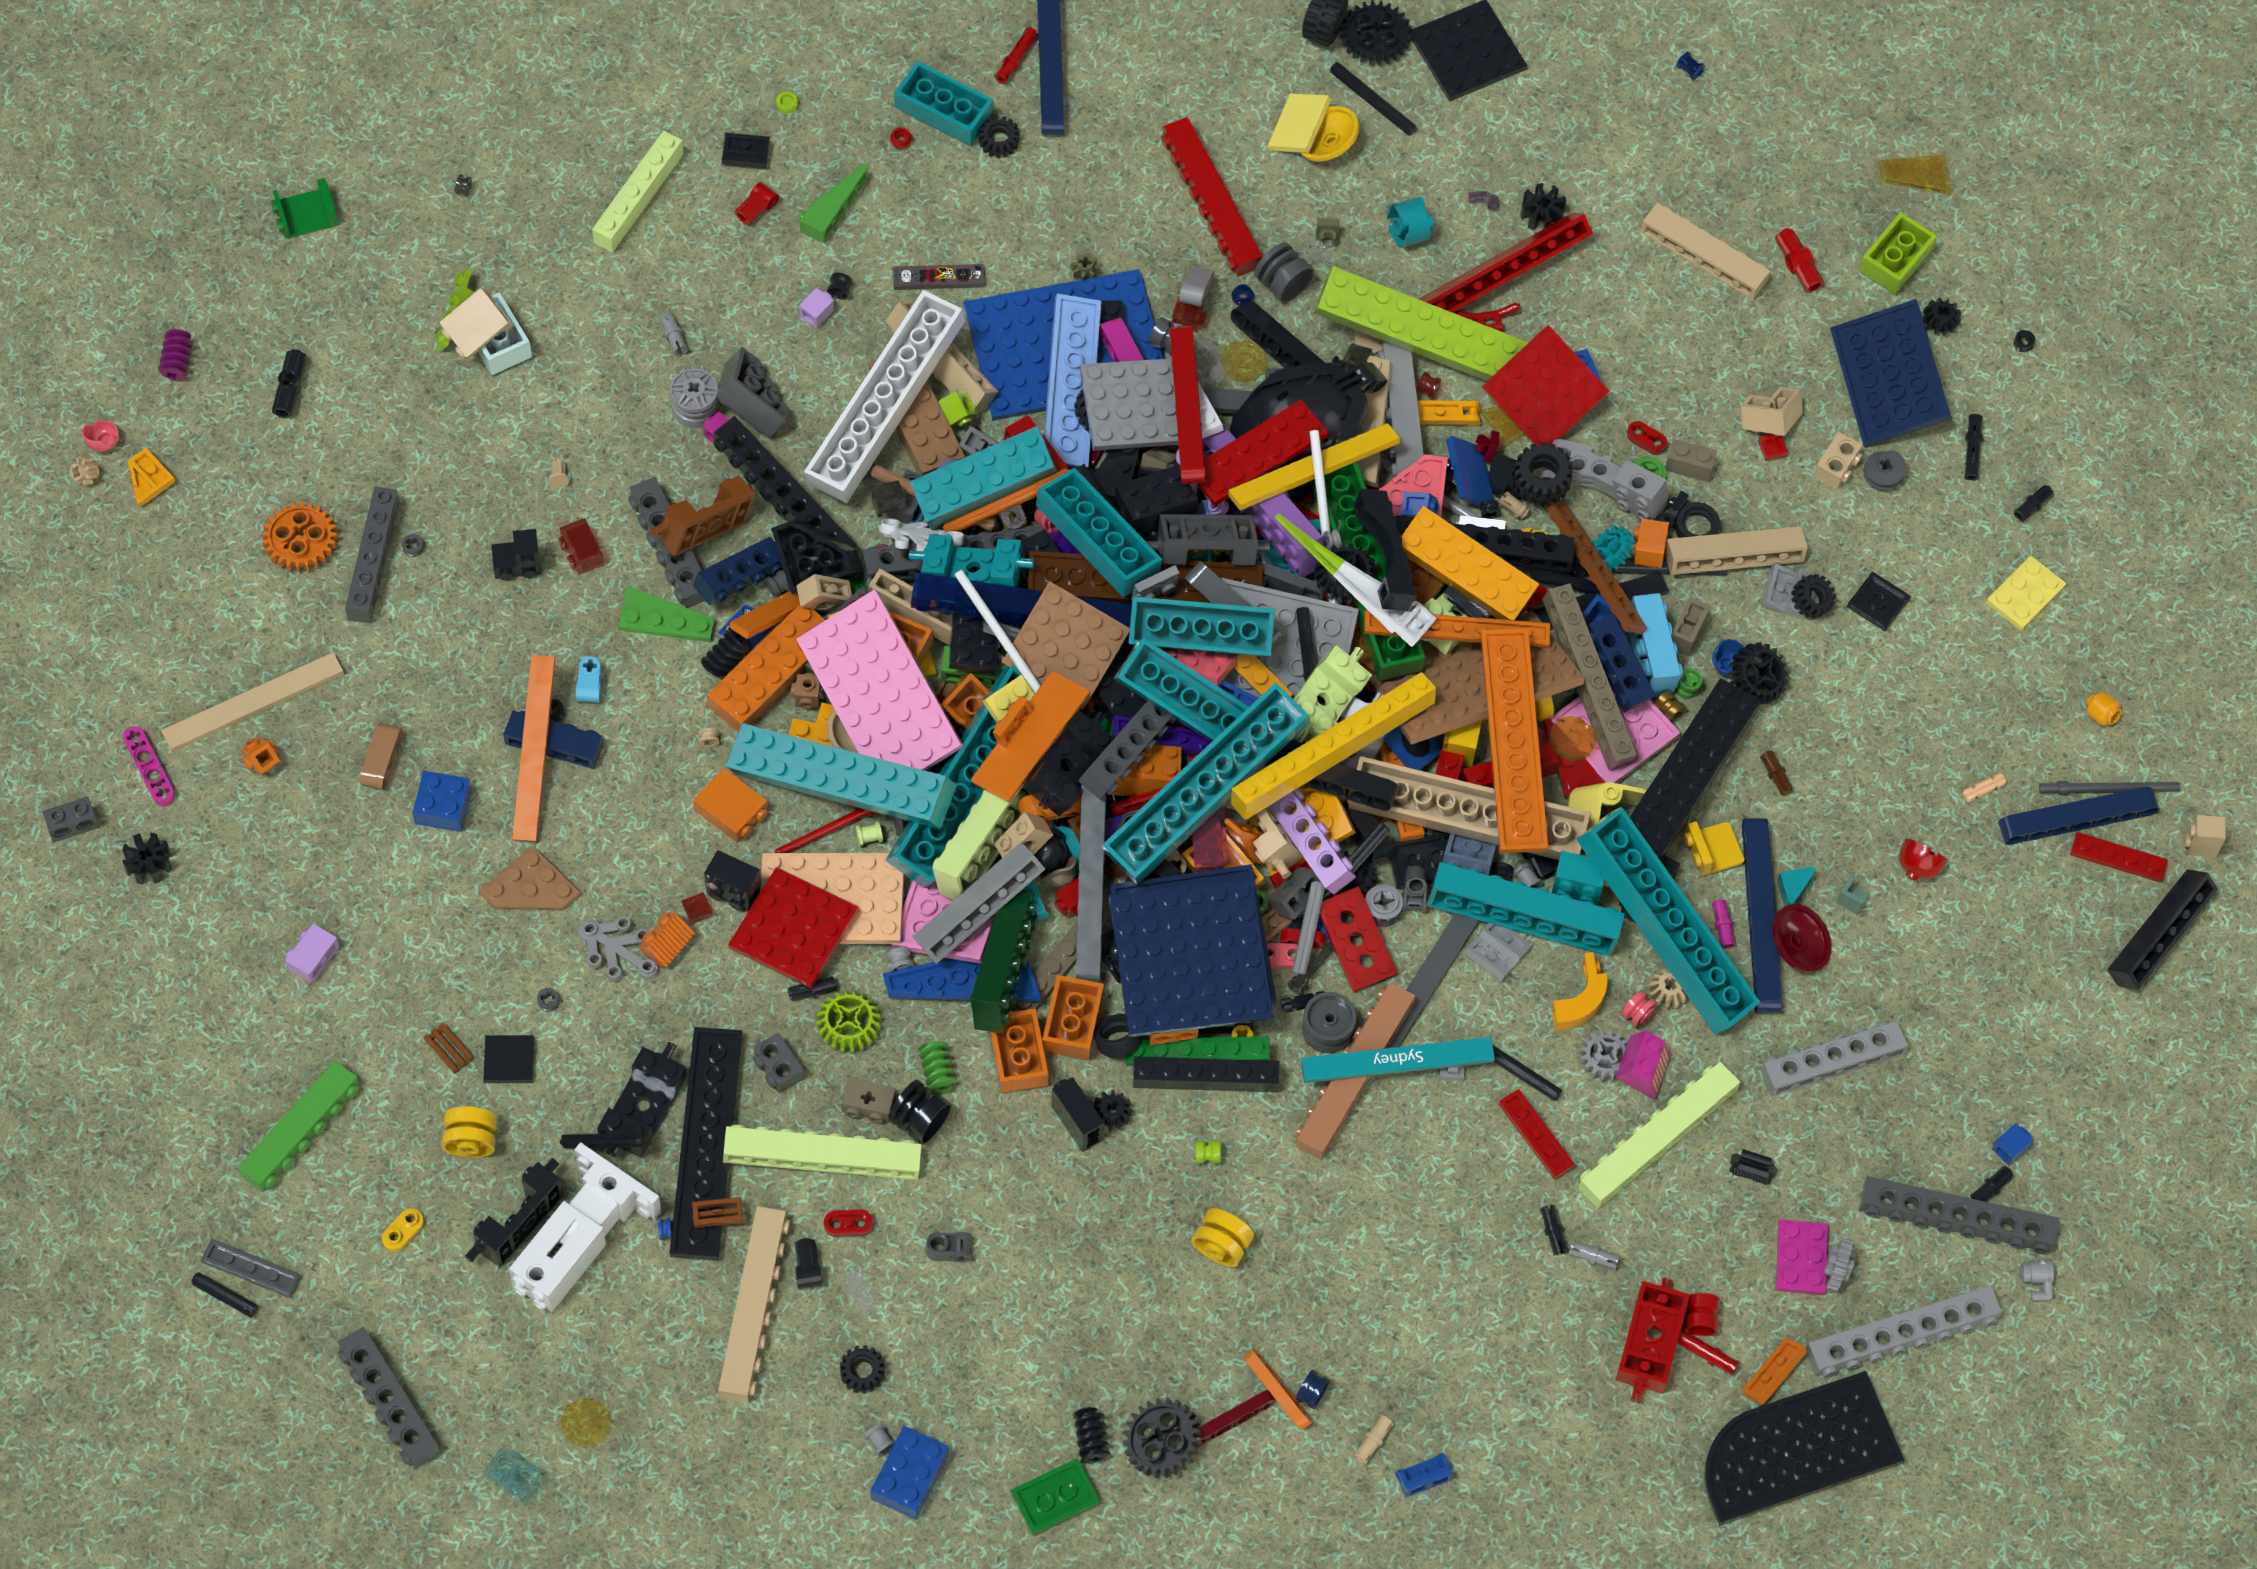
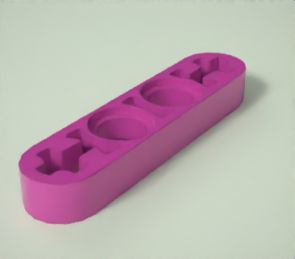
M129 727L125 730L123 739L154 802L159 806H169L174 801L175 794L144 731L139 727ZM135 734L138 737L139 747H136L134 741L131 740V735ZM145 752L151 755L150 759L146 762L138 760V756L141 753ZM153 771L160 773L159 779L155 781H150L147 778L149 773ZM159 786H162L164 792L167 793V798L163 799L160 796Z

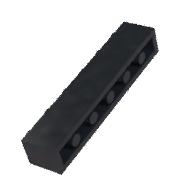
M2187 869L2107 969L2116 985L2135 990L2140 989L2218 890L2207 872Z
M1134 1056L1133 1088L1278 1093L1279 1061Z

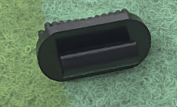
M1745 1149L1742 1150L1741 1155L1733 1154L1730 1159V1172L1733 1175L1750 1180L1753 1179V1181L1765 1185L1767 1183L1770 1184L1772 1178L1776 1176L1777 1168L1770 1164L1771 1157Z

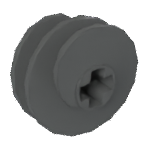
M1894 450L1875 452L1866 460L1863 476L1866 482L1873 488L1890 490L1896 488L1902 482L1906 472V463L1904 458Z

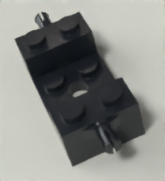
M1078 710L1024 783L1023 788L1040 801L1039 806H1043L1042 809L1047 810L1049 808L1056 815L1060 816L1073 806L1081 794L1082 789L1080 786L1082 784L1078 780L1114 740L1112 736L1100 727L1106 718L1103 712L1098 711L1094 719L1091 720ZM1061 761L1068 765L1069 771H1064L1061 768Z
M667 1042L662 1053H656L645 1047L641 1048L631 1066L632 1076L614 1108L608 1107L597 1127L598 1134L641 1133L645 1138L642 1147L621 1148L641 1158L687 1078L686 1066L673 1061L671 1058L677 1048L674 1043ZM640 1101H647L650 1104L649 1108L645 1111L638 1110L636 1105ZM609 1148L606 1153L616 1157L620 1148Z
M551 1158L545 1166L537 1162L533 1167L529 1166L522 1175V1184L526 1199L522 1202L521 1209L517 1214L509 1216L505 1222V1227L490 1216L485 1221L482 1220L476 1225L473 1231L474 1246L464 1255L468 1261L472 1263L479 1254H482L500 1268L563 1197V1190L560 1178L552 1173L559 1166V1163L554 1158Z

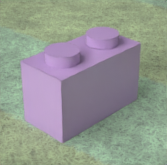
M312 924L309 930L305 929L299 939L300 942L295 948H291L285 958L287 969L311 984L339 948L337 937L315 924Z

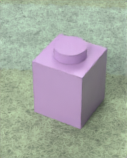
M815 288L799 305V317L816 329L834 312L832 296L825 291H820L818 288Z

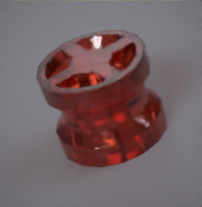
M1424 372L1418 382L1416 393H1424L1433 400L1439 390L1442 379L1439 377L1433 378L1429 373Z

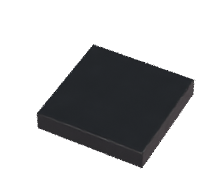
M1872 571L1846 607L1881 630L1886 631L1910 600L1911 596Z
M485 1035L484 1083H533L534 1035Z

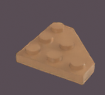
M533 846L479 890V894L495 910H505L506 908L563 911L581 896L580 891Z

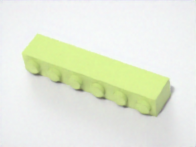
M663 130L593 227L592 234L595 244L612 253L683 156L682 139Z

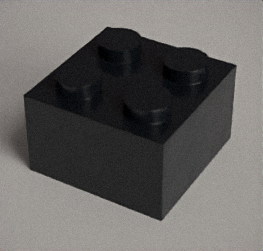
M717 850L704 872L706 892L712 899L717 901L722 899L736 910L741 911L743 909L749 911L760 893V869Z

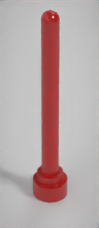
M859 808L777 848L775 853H790L864 816H871L873 818L881 813Z

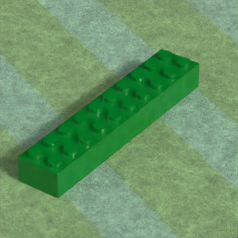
M1356 461L1324 475L1330 532L1332 533L1333 530L1337 529L1341 537V544L1343 542L1345 547H1349L1353 543L1354 549L1361 546L1363 549L1362 553L1369 551L1370 558H1374V566H1377L1378 569L1376 574L1377 580L1382 583L1386 575L1384 554L1372 534L1358 522L1353 506L1360 489H1366ZM1314 479L1311 480L1309 483L1311 485L1318 506L1316 483ZM1353 598L1351 604L1353 608L1359 609L1357 622L1378 681L1423 671L1426 657L1420 640L1411 647L1400 636L1364 634V611L1366 608Z

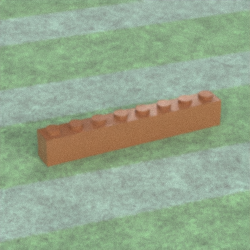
M1391 982L1386 989L1382 988L1376 998L1378 1001L1376 1007H1370L1365 1016L1367 1022L1363 1028L1358 1027L1353 1037L1355 1042L1352 1047L1347 1046L1343 1053L1388 1048L1414 1005L1416 995ZM1371 1076L1331 1080L1328 1086L1324 1085L1318 1095L1320 1101L1317 1106L1312 1105L1307 1113L1306 1118H1308L1305 1126L1300 1125L1294 1137L1297 1138L1296 1147L1322 1160Z

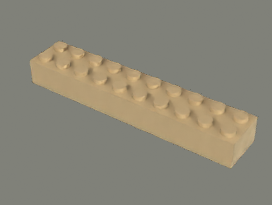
M1360 756L1357 770L1395 782L1399 789L1392 807L1388 811L1348 800L1349 809L1499 845L1493 788ZM1544 801L1548 850L1547 852L1528 853L1557 860L1560 859L1561 850L1582 855L1583 848L1576 839L1589 829L1591 812Z

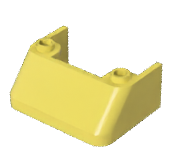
M1612 782L1578 787L1571 792L1567 807L1591 812V822L1589 828H1591L1600 820L1602 805L1614 806L1618 803L1637 806L1647 789ZM1583 850L1582 855L1588 856ZM1604 879L1603 885L1609 886Z

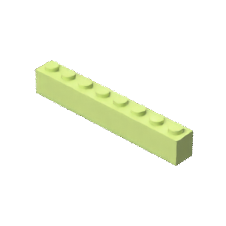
M1721 1062L1714 1067L1712 1065L1707 1067L1702 1073L1703 1077L1697 1082L1692 1080L1685 1087L1683 1094L1673 1096L1663 1111L1658 1109L1650 1117V1122L1645 1126L1643 1124L1639 1125L1633 1131V1136L1630 1139L1621 1140L1610 1156L1605 1154L1597 1162V1167L1593 1170L1587 1169L1580 1176L1581 1181L1578 1189L1598 1209L1738 1090L1740 1081Z
M732 1125L731 1127L726 1126L723 1163L918 1180L921 1144H916L912 1140L894 1142L888 1138L872 1140L864 1136L849 1138L836 1133L827 1136L819 1135L813 1131L794 1133L790 1129L772 1131L766 1127L749 1129L742 1125Z

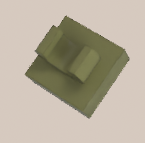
M1317 218L1316 239H1319L1320 244H1323L1324 240H1332V244L1336 243V240L1339 238L1340 219Z

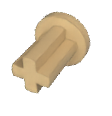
M557 458L556 461H551L552 474L548 478L549 485L555 488L567 486L569 484V477L565 474V462L560 458Z

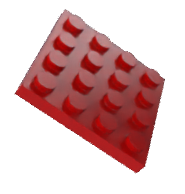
M1549 325L1543 328L1481 386L1533 444L1536 443L1537 446H1540L1541 442H1546V445L1550 446L1554 440L1560 439L1610 392Z
M776 867L728 946L729 949L812 989L860 910L858 906Z

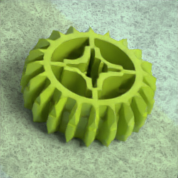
M846 989L841 996L838 992H835V999L827 997V1004L821 1003L820 1005L821 1011L817 1013V1019L819 1020L816 1022L817 1028L820 1029L819 1036L824 1037V1043L829 1044L832 1042L831 1048L833 1050L839 1045L842 1053L846 1047L850 1048L852 1054L856 1046L861 1051L864 1049L863 1043L870 1046L872 1044L871 1038L876 1039L878 1037L876 1031L881 1030V1024L879 1023L881 1015L877 1014L879 1007L877 1005L873 1006L874 1000L872 998L866 1000L865 993L857 996L856 990L852 994H848ZM835 1012L837 1014L838 1021L836 1022V1026L832 1028L829 1024V1020ZM866 1014L869 1021L867 1026L862 1029L859 1021Z

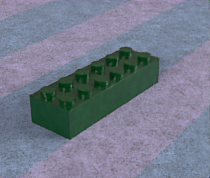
M1021 890L996 912L970 999L975 1030L1003 1033L1005 1025L1010 1023L1011 1005H1015L1017 998L1016 987H1020L1022 982L1021 970L1027 965V949L1032 948L1033 930L1036 931L1038 927V917L1035 916L1036 901H1033L1032 891Z

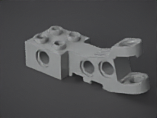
M1563 439L1554 440L1555 448L1561 447L1564 449L1563 454L1568 453L1570 456L1569 461H1572L1571 485L1595 488L1615 498V504L1618 508L1635 514L1639 519L1657 521L1658 516L1667 507L1669 501L1667 480L1629 460L1620 467L1612 463L1613 458L1607 455L1600 457L1592 453L1593 448L1585 444ZM1543 469L1539 480H1550L1556 475L1549 469Z

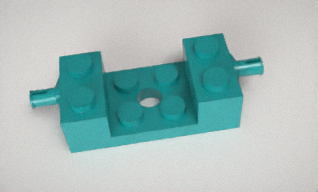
M929 534L924 551L910 550L909 560L923 561L921 574L924 587L928 589L965 591L954 575L958 571L963 570L977 592L1016 595L1022 568L1034 569L1035 565L1034 558H1024L1021 540L998 539L996 549L955 547L952 535ZM972 567L980 568L974 573L968 571Z

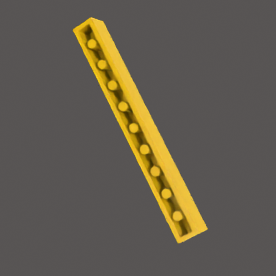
M1422 672L1233 787L1231 790V805L1244 820H1247L1435 704L1436 687Z

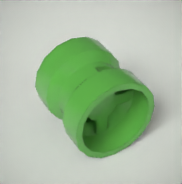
M1692 668L1683 670V675L1680 677L1678 686L1675 688L1677 695L1684 699L1695 697L1702 683L1701 674Z

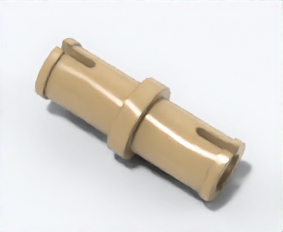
M1381 1415L1372 1430L1364 1435L1365 1440L1356 1453H1354V1458L1366 1465L1377 1447L1380 1448L1382 1446L1383 1438L1390 1428L1393 1427L1394 1423L1386 1416Z

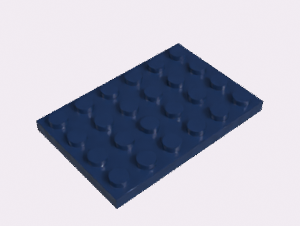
M1917 299L1830 327L1865 448L1952 419Z

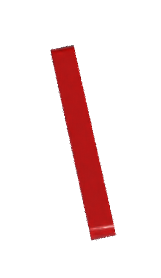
M1193 326L1170 328L1182 484L1206 482Z

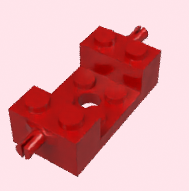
M1665 1277L1662 1278L1661 1286L1645 1281L1641 1282L1615 1378L1616 1381L1627 1383L1634 1387L1630 1400L1634 1402L1638 1393L1636 1403H1641L1643 1390H1651L1663 1394L1690 1296L1688 1293L1670 1289L1673 1282L1671 1279H1668L1667 1286L1665 1287L1667 1281ZM1651 1328L1657 1329L1661 1336L1658 1339H1652L1647 1335V1331Z

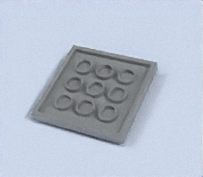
M1171 359L1080 365L1079 369L1093 451L1179 445Z

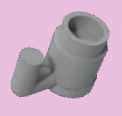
M2052 1259L2029 1260L2026 1263H2021L2020 1273L2022 1282H2029L2030 1284L2043 1283V1291L2031 1292V1301L2052 1300V1283L2054 1281Z

